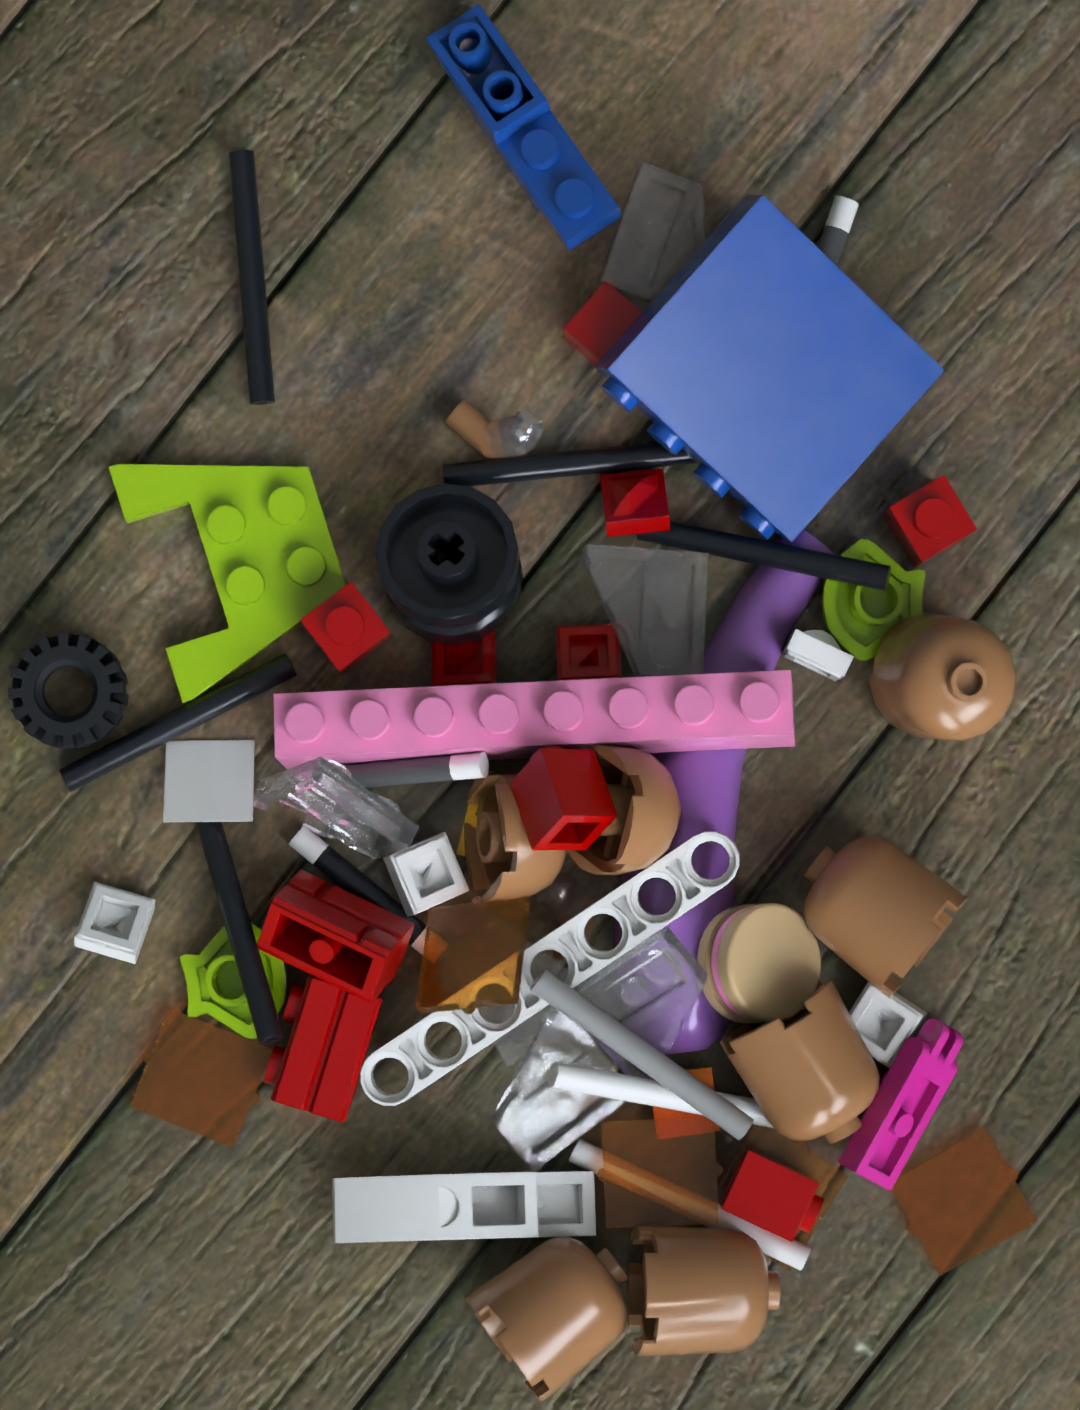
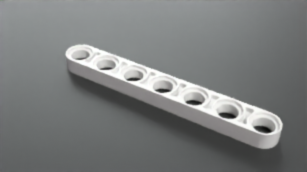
M704 831L694 835L377 1049L365 1060L360 1072L361 1085L365 1094L373 1102L383 1106H396L403 1103L548 1006L549 1003L530 990L535 980L532 972V962L539 952L555 950L566 958L568 975L564 983L574 988L726 886L737 873L740 865V853L735 842L728 835L718 831ZM706 841H714L721 844L729 854V867L727 871L715 879H707L700 876L692 865L694 849ZM662 878L673 886L676 893V901L669 912L662 915H653L641 906L638 892L646 880ZM608 914L620 923L622 938L615 948L608 951H600L588 943L585 936V927L592 916ZM501 986L513 995L515 1010L508 1020L492 1022L482 1015L479 1008V998L486 988ZM448 1022L459 1030L462 1037V1045L455 1056L440 1058L428 1049L426 1034L433 1024ZM395 1058L406 1066L409 1081L403 1091L396 1094H388L376 1086L373 1079V1070L379 1060Z

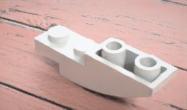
M594 1171L332 1178L333 1243L596 1236Z

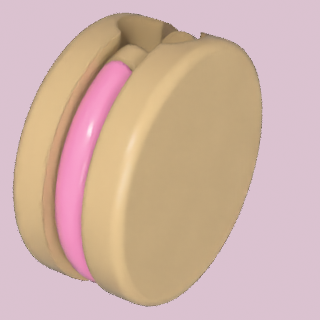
M759 903L732 906L716 915L702 935L697 954V972L700 985L711 1006L722 1016L734 1022L746 1024L768 1023L779 1017L781 1021L789 1020L806 1008L803 1003L804 1000L816 992L821 972V957L817 939L808 928L806 920L797 911L786 905Z

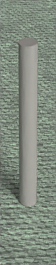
M543 969L530 987L533 993L737 1140L742 1139L748 1132L753 1119L548 970Z

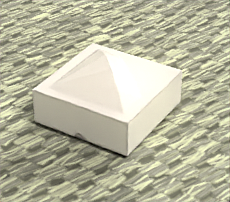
M795 629L791 633L782 652L785 654V658L833 681L845 677L854 656L841 650L832 635L823 630L813 629L804 632Z
M446 832L438 833L383 857L407 917L416 915L470 891Z
M94 881L74 936V946L136 964L155 910V899Z
M870 982L867 983L849 1011L871 1056L888 1068L891 1067L903 1043L913 1036L927 1014L896 992L891 998H888Z

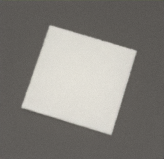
M255 740L167 742L165 752L163 823L253 821Z

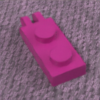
M931 1018L923 1024L917 1037H910L903 1043L891 1067L883 1075L878 1091L861 1119L862 1126L850 1135L848 1144L838 1163L891 1191L957 1072L958 1064L955 1058L963 1045V1036L959 1031L947 1026V1024L939 1019Z

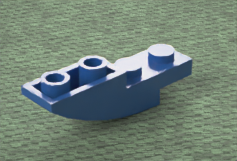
M480 4L472 7L426 38L436 58L481 129L537 211L540 210L568 251L622 217L619 206L551 112L547 99Z

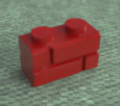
M300 869L289 881L288 885H285L274 896L257 943V949L372 1004L383 991V988L397 975L415 923L340 887L328 885L325 880Z
M313 975L308 976L305 987L294 984L282 1021L293 1024L286 1049L274 1046L264 1076V1083L274 1085L270 1100L344 1123L350 1111L359 1082L360 1072L367 1056L384 997L379 995L371 1004Z

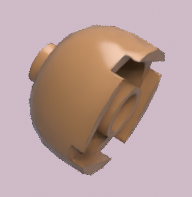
M596 744L590 746L589 748L595 749L618 816L587 850H568V853L581 870L595 875H618L647 868L659 860L669 849L680 821L681 804L671 774L658 759L648 752L621 745Z
M488 773L486 778L474 779L468 793L467 803H478L476 829L471 824L464 823L465 860L470 882L474 890H487L481 898L485 902L512 901L528 898L552 884L564 865L566 854H569L568 850L531 849L510 786V782L517 776V773Z

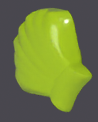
M860 539L840 556L891 566L886 591L824 579L822 607L825 625L836 642L848 654L854 656L855 659L868 661L876 656L881 646L879 641L888 630L902 619L923 613L922 597L925 570L918 569L906 572L869 539Z
M251 922L256 942L258 943L262 929ZM224 925L200 954L180 956L187 984L188 1017H197L208 1013L248 1039H256V1031ZM259 950L277 1014H279L285 1004L288 992L286 965L284 961Z

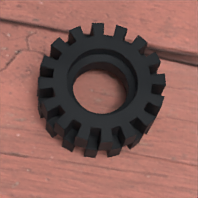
M69 632L57 633L58 636L54 637L45 636L37 640L38 644L33 648H26L20 655L22 660L19 665L12 668L10 677H13L12 688H8V699L12 700L14 706L12 713L15 719L24 726L23 730L31 737L40 740L41 743L62 749L90 747L92 743L98 740L102 741L110 735L108 732L115 725L118 726L123 719L121 714L124 705H128L129 695L126 694V684H128L126 673L122 671L119 665L121 662L115 654L92 638L81 634L74 635ZM69 666L80 668L91 679L93 685L92 700L83 712L74 716H61L55 713L46 701V682L60 668Z

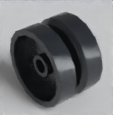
M446 483L419 489L395 505L381 526L376 559L389 606L405 628L430 642L458 645L482 639L505 623L519 601L523 571L512 521L496 500L473 487Z

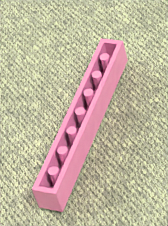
M791 670L273 694L275 758L286 769L485 752L488 760L530 758L540 748L552 745H562L566 749H591L589 747L596 744L621 745L648 753L795 747Z

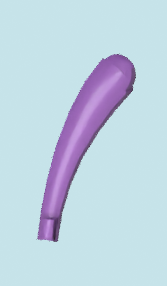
M804 529L793 542L781 538L775 540L776 543L833 554L823 543ZM757 565L731 604L692 674L774 671L794 624L824 578ZM747 749L661 752L655 754V758L670 772L681 804V817L669 849L661 858L694 835L704 831L721 832L728 835L735 842L742 768ZM706 841L694 849L692 865L700 876L707 879H715L727 871L729 867V854L721 844L714 841ZM644 869L622 874L621 885ZM662 878L646 880L638 892L641 906L653 915H662L669 912L676 901V893L673 886ZM734 878L726 886L615 960L616 1008H624L628 1024L633 1032L663 1054L708 1049L722 1036L728 1027L730 1020L722 1016L711 1006L701 988L697 972V954L702 935L711 920L723 910L734 906ZM616 919L614 922V947L620 943L622 938V928Z

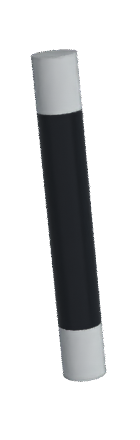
M305 825L288 844L340 888L415 923L409 945L435 966L452 947L416 916L407 917L403 906Z

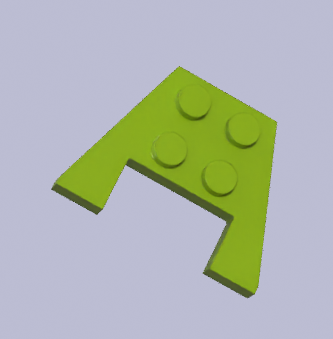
M116 464L109 466L120 506L127 523L188 504L191 505L226 616L227 629L165 648L182 703L187 704L205 694L209 688L238 670L271 643L302 623L300 620L346 585L309 467Z

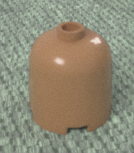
M927 612L900 620L882 636L879 641L881 646L874 658L873 672L869 673V685L875 706L890 725L914 737L963 741L982 735L1002 720L1014 699L1017 677L1011 652L995 632L974 620Z
M864 835L852 839L837 853L827 846L804 875L805 878L813 883L804 900L803 915L808 928L823 944L888 998H891L902 985V982L893 975L897 974L903 979L913 965L917 967L954 919L944 909L947 907L955 913L967 900V897L894 844L879 836Z
M828 980L824 984L819 981L816 992L803 1002L806 1008L795 1017L786 1021H781L779 1017L768 1023H763L754 1030L750 1023H740L719 1041L769 1123L779 1134L791 1140L807 1141L824 1135L827 1142L833 1144L848 1137L862 1126L858 1115L870 1106L879 1088V1073L876 1064L833 982Z
M661 1225L634 1226L631 1232L632 1244H642L640 1263H627L626 1299L629 1316L628 1326H641L642 1337L639 1340L633 1341V1353L637 1356L730 1353L744 1350L756 1341L765 1327L768 1310H778L780 1304V1278L778 1271H768L766 1258L756 1240L742 1231L728 1228Z
M553 1237L542 1242L464 1297L470 1307L476 1311L474 1315L509 1363L512 1360L515 1362L527 1379L525 1384L541 1402L610 1347L625 1331L629 1319L628 1304L619 1287L628 1277L621 1266L606 1248H603L595 1255L582 1241L570 1237Z

